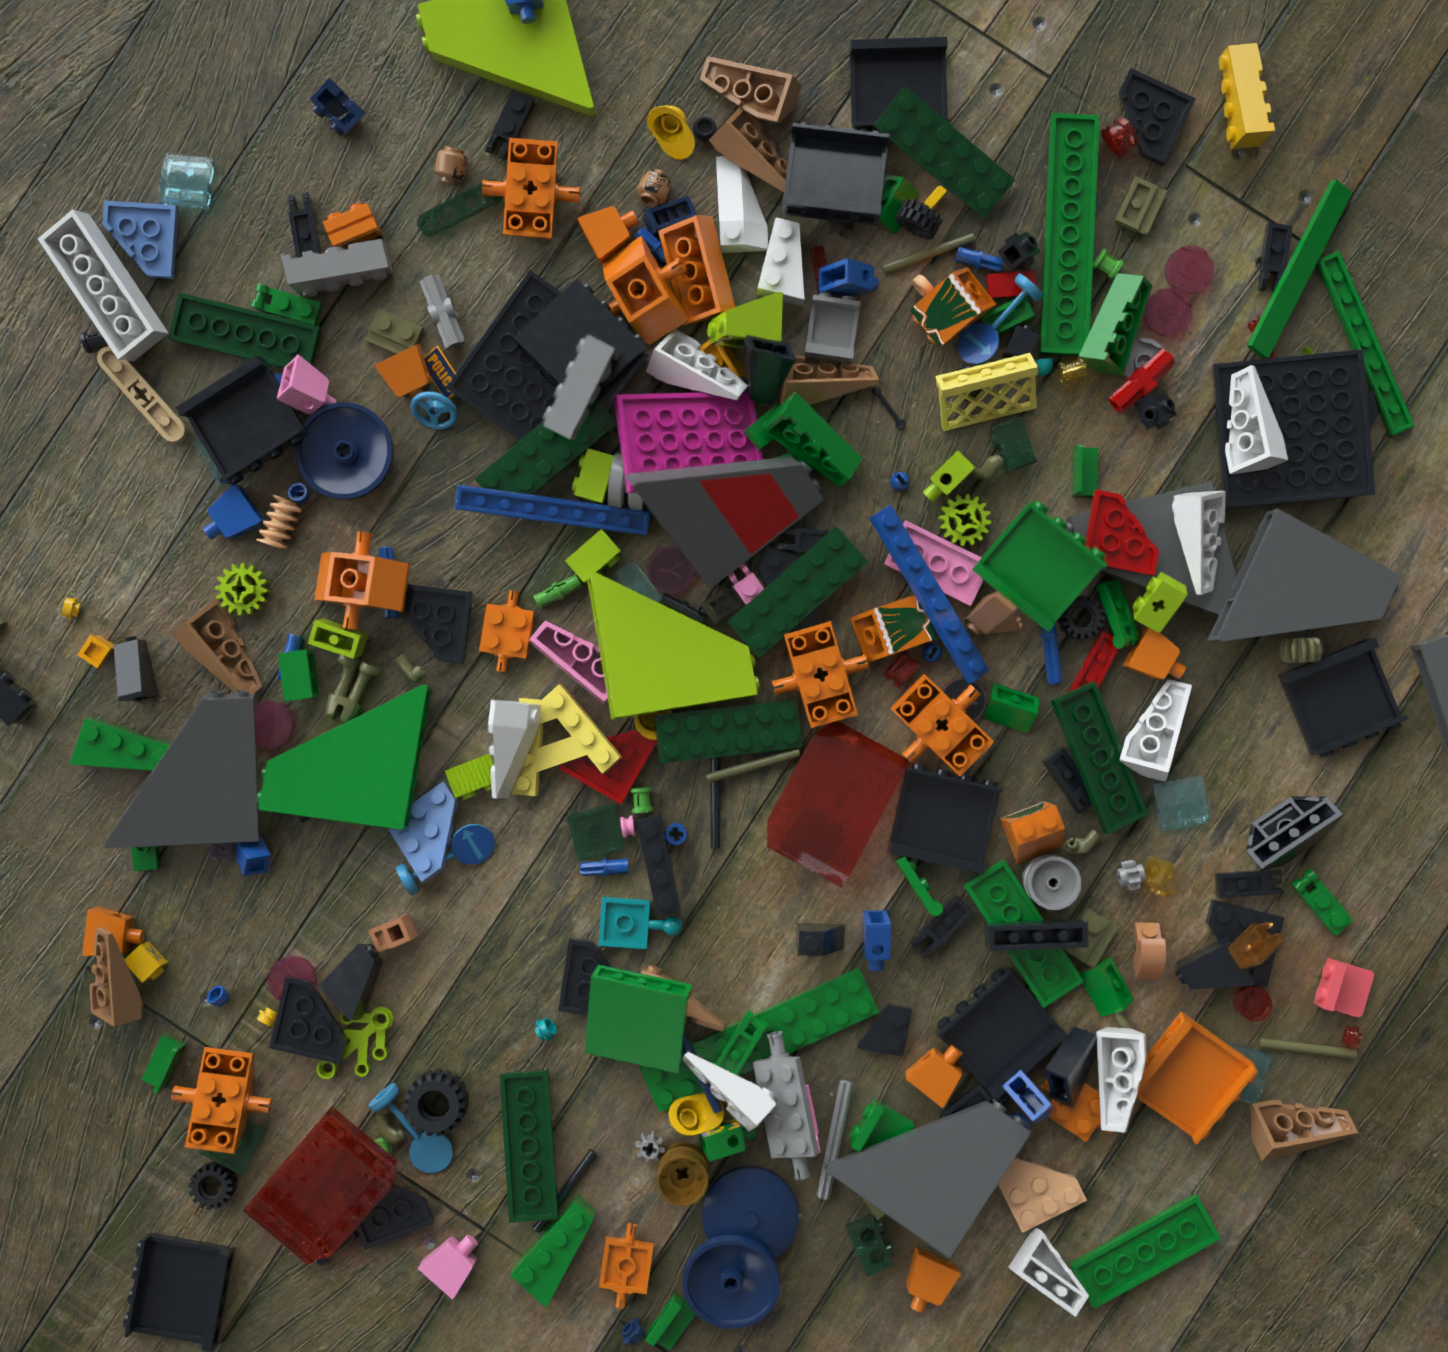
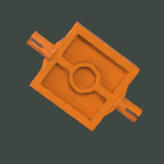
M509 590L507 604L486 605L479 651L498 656L496 671L506 672L508 658L528 659L529 639L532 636L535 611L524 610L517 606L518 591Z
M1046 1079L1044 1081L1046 1085L1042 1083L1041 1088L1050 1093V1089L1047 1087L1049 1086L1048 1080ZM1084 1083L1073 1108L1051 1099V1104L1056 1109L1048 1117L1085 1142L1096 1128H1101L1099 1091L1087 1083Z
M627 1223L626 1237L606 1236L599 1288L611 1289L616 1292L617 1300L615 1307H620L622 1299L621 1309L626 1308L627 1294L640 1293L647 1295L654 1243L635 1239L637 1224L634 1223L632 1233L630 1232L632 1223Z

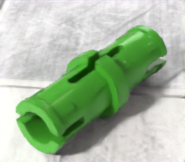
M574 574L559 583H552L551 587L533 595L539 608L542 609L552 602L565 599L566 595L583 588V585L577 574Z

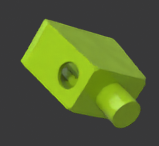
M957 451L930 477L932 483L923 493L932 502L942 493L947 496L975 467ZM945 474H949L952 478L947 485L942 484L940 481Z

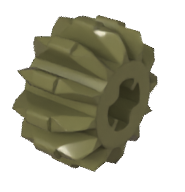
M1291 637L1281 640V647L1279 648L1281 660L1284 662H1317L1322 659L1323 645L1318 637Z

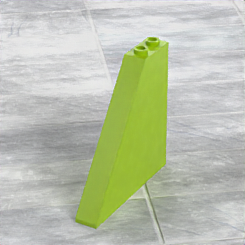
M431 0L417 4L420 13L416 14L419 28H424L426 35L422 37L425 51H430L434 60L588 116L596 115L566 0H543L544 6L541 9L534 10L536 21L530 24L522 23L520 13L510 14L505 0Z
M596 572L588 574L587 583L611 720L750 698L757 695L759 680L757 676H754L753 672L755 658L753 653H750L748 646Z

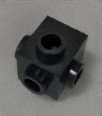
M1017 232L1005 240L1006 244L997 251L1010 271L1021 266L1023 269L1029 267L1036 261L1034 257L1041 252L1037 246L1036 239L1028 232L1018 235Z
M1165 389L1153 393L1134 404L1139 413V420L1145 425L1147 430L1155 426L1159 430L1171 424L1169 419L1177 415L1175 404L1168 397Z

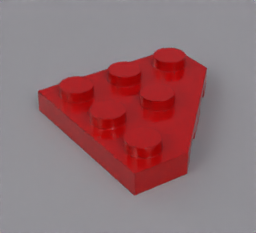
M1097 489L1094 490L1085 544L1092 550L1094 547H1097L1106 555V567L1155 576L1159 550L1154 543L1152 544L1136 516L1131 513L1122 495Z
M637 729L607 737L622 758L606 773H601L588 755L565 762L558 769L622 804L657 743L656 740L647 739L642 736Z

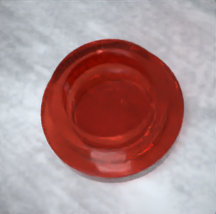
M1347 1026L1344 1031L1342 1044L1346 1045L1350 1050L1354 1046L1358 1047L1360 1044L1362 1033L1359 1032L1358 1026Z

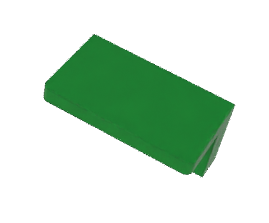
M887 175L883 182L879 224H883L892 234H897L901 227L896 222L895 217L904 200H916L919 195L904 177Z
M1076 445L1072 448L1071 496L1093 497L1094 490L1097 489L1098 448H1084L1083 445Z
M306 649L279 653L278 659L284 700L319 698L314 650Z
M994 683L990 691L989 703L983 713V719L1028 733L1038 714L1040 698Z
M1111 957L1103 959L1094 969L1079 974L1084 981L1082 983L1102 1017L1124 1011L1134 1000Z
M166 1034L161 1036L141 1079L155 1086L152 1092L156 1094L167 1087L186 1046L185 1043Z
M676 1293L673 1294L647 1330L646 1342L653 1347L656 1342H659L669 1350L674 1346L696 1315L685 1299Z

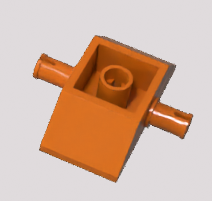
M509 138L507 179L504 182L486 180L482 182V185H484L482 187V196H498L505 199L503 236L552 239L556 203L558 201L579 203L580 187L558 185V141ZM529 190H535L532 195H528Z
M640 236L604 260L602 266L605 281L615 297V300L608 304L611 308L610 312L615 317L623 312L630 325L650 346L689 321L669 285V281L687 271L685 266H682L684 263L679 257L661 269L645 240ZM641 286H644V291L642 294H640V292L642 291Z
M357 532L355 551L352 554L338 552L321 553L314 601L343 604L346 606L342 628L358 630L360 609H363V607L401 612L404 609L410 564L370 556L369 551L373 534L367 532Z
M831 621L785 634L784 638L794 673H792V676L772 681L773 687L783 685L781 688L774 689L776 696L797 689L811 728L858 715L847 677H849L848 674L869 669L868 662L860 665L857 664L867 660L865 654L847 660L841 658ZM817 668H821V671H826L823 682H820L819 678H814Z
M923 674L890 708L917 734V739L902 754L914 764L927 749H932L961 776L994 743L966 714V709L981 694L970 684L956 700L954 698L951 699L931 679ZM938 719L941 721L947 720V727L945 729H937L936 721Z
M204 1047L196 1089L174 1086L172 1092L181 1093L182 1095H171V1101L193 1104L185 1147L235 1154L246 1128L249 1111L270 1114L272 1107L262 1106V1104L272 1105L273 1099L252 1096L255 1081L254 1053ZM220 1096L226 1098V1103L219 1101Z

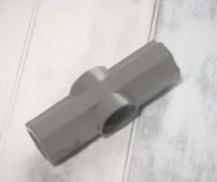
M440 275L424 277L420 284L429 305L427 308L435 327L437 326L446 350L461 347L466 343L457 321V312L452 300L448 298Z

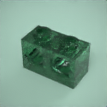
M871 1213L846 1224L847 1232L867 1277L894 1265L892 1256L895 1253L890 1241L885 1243L882 1234L885 1233L880 1219L875 1220ZM866 1228L873 1230V1233L868 1237L861 1235V1232ZM875 1251L883 1253L878 1259L871 1257V1254Z

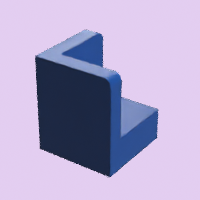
M262 836L259 837V841L237 842L235 859L243 876L267 873L271 855Z

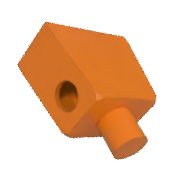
M615 206L577 218L585 237L601 265L604 260L631 242L628 229L639 224L633 210L620 217Z
M420 344L414 345L375 364L378 372L398 398L409 393L411 399H413L417 394L424 392L422 386L431 382Z
M1147 626L1144 627L1139 635V643L1132 647L1122 666L1156 680H1164L1168 673L1179 679L1186 670V666L1175 661L1181 650L1161 633Z
M102 907L88 909L82 956H95V933L98 927L113 933L122 954L130 950L131 943L142 944L145 931L133 929L134 918L132 916Z
M951 1045L944 1054L933 1047L906 1070V1080L943 1108L962 1076L961 1068L955 1063L963 1053L954 1045Z
M915 1247L906 1282L908 1292L914 1295L910 1305L911 1308L917 1312L924 1313L928 1302L940 1306L961 1275L958 1265Z

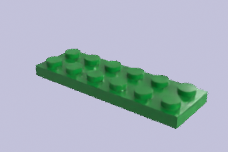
M1004 859L986 869L984 874H979L963 884L986 922L1044 921ZM1062 948L1005 950L1043 1008L1084 982Z
M1194 1193L1075 1259L1069 1265L1077 1280L1089 1295L1088 1300L1092 1307L1096 1309L1215 1243L1221 1237L1199 1197Z

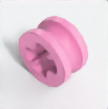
M633 815L629 816L628 819L620 817L623 838H627L628 835L636 837Z

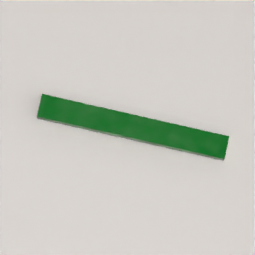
M1337 179L1330 181L1246 345L1262 359L1269 358L1352 195V192Z
M1340 251L1320 258L1316 267L1352 350L1363 349L1366 383L1370 392L1374 391L1377 408L1389 436H1394L1415 427Z

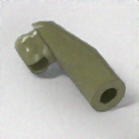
M1000 455L990 456L981 468H974L972 470V478L974 480H983L995 477L999 468L1003 466V458Z
M405 654L400 655L394 660L400 670L411 681L419 682L425 676V670L421 666L414 667Z
M1091 830L1084 839L1069 838L1066 841V849L1073 854H1086L1100 840L1101 836L1094 830Z
M388 1112L376 1115L379 1133L385 1140L394 1145L404 1141V1131L402 1129L395 1130L391 1127Z

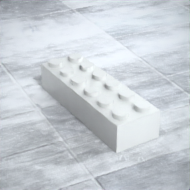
M72 209L38 238L118 360L134 362L169 334L89 214Z

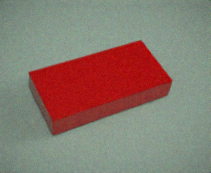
M1035 270L987 274V293L993 300L1016 298L1022 292L1015 283L1016 276L1020 273L1036 286Z

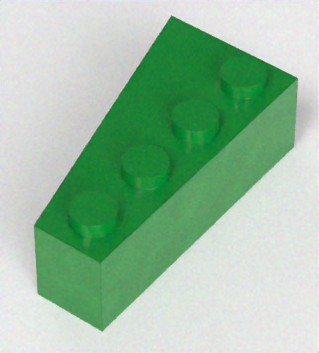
M1117 273L1079 354V357L1097 373L1124 376L1153 286L1144 276Z
M796 392L776 408L762 430L838 487H841L850 480L862 460V457Z
M85 718L69 765L153 770L171 742L98 718Z
M579 1194L560 1213L559 1218L551 1223L514 1264L510 1274L516 1282L545 1308H547L594 1220L596 1210Z

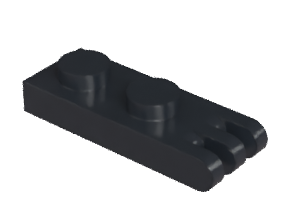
M1059 747L1044 759L1042 763L1075 811L1081 814L1084 811L1083 806L1088 808L1091 805L1088 799L1089 795L1076 764L1065 748Z
M1281 869L1215 873L1216 897L1229 898L1283 894V888H1273V885L1282 884V879H1272V875L1282 874Z

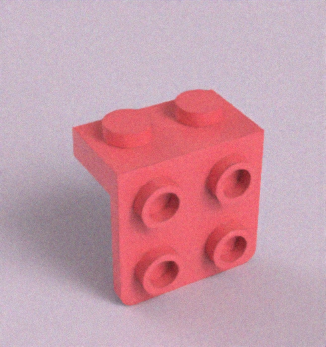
M1327 957L1326 964L1322 970L1320 984L1315 993L1314 1004L1329 1011L1335 1010L1351 1016L1361 1017L1372 986L1374 973L1370 970Z

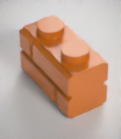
M355 203L350 206L349 211L342 214L341 212L332 213L327 217L328 220L323 221L332 246L343 247L344 250L349 249L348 246L350 244L366 242L382 235L368 203Z

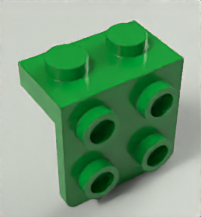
M873 1098L872 1102L868 1103L863 1109L862 1118L858 1125L855 1124L851 1129L849 1141L851 1147L860 1152L861 1149L912 1130L914 1124L910 1119Z

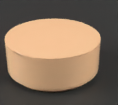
M920 274L912 280L913 287L923 297L934 289L932 284Z

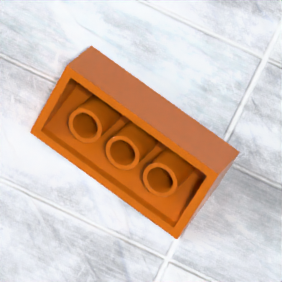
M696 215L658 231L667 265L673 262V259L676 260L679 257L684 263L682 266H685L687 271L671 280L674 294L689 319L683 325L714 319L726 310L736 307L713 216Z

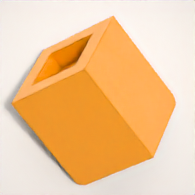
M90 635L77 656L94 667L101 669L111 652L114 653V644L102 636Z

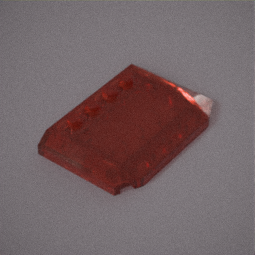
M839 721L829 723L812 735L767 819L766 847L842 888L898 785L909 759Z
M331 1106L243 1209V1212L309 1265L317 1259L331 1257L393 1186L398 1161Z

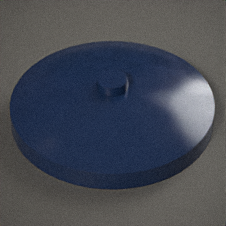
M350 402L332 403L316 410L303 423L309 435L303 438L304 441L301 444L295 446V456L300 473L312 488L331 498L351 500L368 495L386 479L393 463V440L385 423L370 409Z
M741 1166L722 1174L709 1188L702 1208V1224L708 1240L723 1235L747 1237L765 1247L774 1259L780 1256L793 1241L799 1221L797 1201L788 1183L775 1172L759 1166Z
M723 1235L711 1238L699 1245L691 1253L685 1264L682 1281L685 1299L696 1315L714 1326L738 1329L754 1325L772 1311L778 1300L780 1273L777 1263L765 1247L747 1237Z

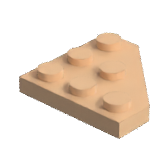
M1019 1157L1014 1158L998 1183L1022 1233L1087 1201L1075 1176L1052 1170L1049 1167L1034 1162L1022 1160Z

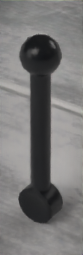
M874 387L872 394L877 396L896 421V427L903 429L906 422L897 416L881 394V389Z
M352 1230L346 1239L327 1254L320 1255L317 1258V1263L321 1266L325 1265L329 1257L351 1240H356L359 1236L358 1232Z

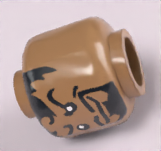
M445 146V150L438 151L434 171L437 175L441 176V182L455 185L456 180L462 181L465 178L468 158L463 155L464 151Z
M648 170L644 172L636 191L644 205L656 207L665 203L672 185L666 173L662 170Z

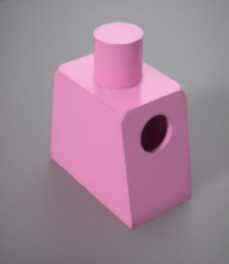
M297 355L284 367L277 395L279 401L306 414L314 413L319 407L336 403V399L327 394L328 378L300 355Z
M469 1234L461 1242L451 1236L422 1260L418 1270L453 1299L477 1260L476 1256L471 1252L478 1245V1242Z

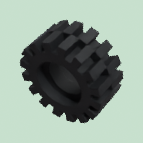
M913 199L904 200L895 217L896 222L901 227H905L906 231L912 232L915 236L918 235L919 238L923 239L924 237L926 240L934 238L943 219L934 209H930V206H925L920 201L917 203Z
M1077 596L1060 616V619H1058V623H1061L1062 626L1060 627L1061 630L1065 631L1066 635L1073 637V639H1088L1097 635L1099 630L1103 628L1104 624L1102 622L1105 620V616L1102 613L1105 611L1103 608H1100L1099 601H1094L1095 598ZM1079 608L1087 610L1090 614V622L1085 627H1079L1073 622V613Z
M211 1161L209 1164L207 1162L192 1175L191 1182L188 1185V1188H192L189 1195L195 1196L192 1200L194 1203L200 1202L198 1207L203 1208L207 1206L206 1210H211L213 1207L218 1209L232 1198L233 1193L237 1189L235 1184L238 1180L233 1178L236 1174L235 1171H229L230 1165L227 1164L224 1167V1162L219 1161L217 1164L216 1161ZM206 1178H218L222 1184L221 1191L216 1194L208 1192L205 1188Z

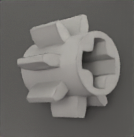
M1133 860L1121 862L1122 868L1116 869L1119 885L1121 887L1126 886V889L1129 891L1141 889L1140 883L1146 881L1143 866L1141 864L1136 865Z
M654 1131L651 1132V1135L647 1136L645 1133H641L642 1142L636 1141L635 1143L637 1148H641L637 1153V1157L643 1156L646 1158V1163L649 1162V1159L653 1158L658 1162V1152H665V1147L659 1146L663 1142V1136L657 1138ZM649 1143L653 1144L652 1151L647 1150Z

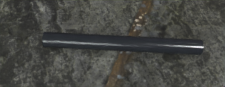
M720 757L710 758L711 772L720 770ZM720 780L711 782V848H720Z
M593 1149L587 1152L557 1193L558 1208L598 1155ZM549 1220L537 1221L533 1229L540 1233Z

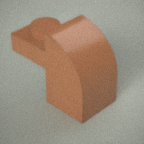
M409 913L368 930L378 952L388 948L391 949L419 936Z
M1135 922L1133 926L1136 942V951L1133 956L1135 977L1140 980H1160L1166 963L1165 939H1162L1160 924Z

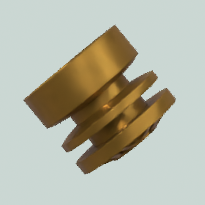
M676 1142L671 1144L659 1157L657 1187L661 1196L667 1202L676 1206H689L698 1202L707 1190V1160L703 1151L692 1143Z

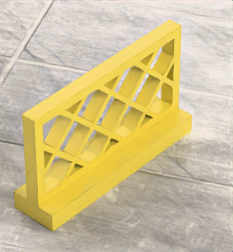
M1027 353L935 376L939 391L943 431L1037 408L1035 375H1038V367L1032 355ZM1029 377L1023 386L1016 383L1019 379ZM1006 383L999 392L992 389L995 385ZM1013 387L1018 390L1011 399L1004 396ZM982 389L976 398L968 395L971 391ZM988 393H990L995 397L988 403V405L981 402L982 399ZM1023 394L1029 396V402L1017 403ZM959 395L952 404L946 401V397ZM967 399L971 402L965 410L958 408L961 402ZM1000 400L1007 403L1001 409L996 410L993 408ZM977 405L983 408L977 415L970 414ZM953 411L960 414L956 420L947 421V418Z

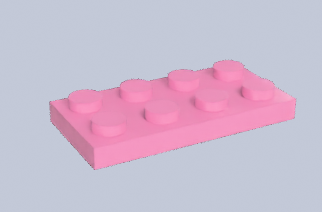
M905 520L903 523L905 529L943 593L967 606H971L984 580L972 570L981 557ZM888 553L884 565L901 573L891 554Z

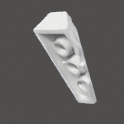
M724 156L716 157L720 247L722 253L767 251V224L746 170Z
M677 329L670 332L654 349L646 372L667 384L737 400L747 389L748 385L731 370L725 367L721 368L715 362L716 357L712 354L706 355L699 349L701 344Z
M1251 365L1232 374L1229 404L1232 406L1231 420L1227 422V429H1230L1229 443H1226L1225 446L1229 473L1238 474L1264 470L1287 461L1288 457L1283 435L1255 366Z
M1225 491L1192 492L1175 495L1172 504L1175 525L1196 595H1202L1213 591L1218 563L1214 554L1217 546L1221 544V537H1217L1219 523H1224Z
M1170 679L1166 681L1146 712L1142 714L1138 723L1127 735L1120 762L1142 776L1166 782L1192 685Z
M491 700L488 730L489 733H493V745L489 747L490 755L494 756V765L491 768L492 798H509L538 731L542 718L541 705L517 701Z
M1106 1027L1097 1031L1101 1130L1126 1132L1147 1059L1146 1037L1144 1033L1131 1028Z
M687 1052L682 1058L683 1062L703 1083L709 1082L711 1084V1093L717 1099L728 1103L726 1110L748 1132L755 1128L776 1105L773 1101L774 1096L766 1088L761 1089L759 1086L690 1052Z

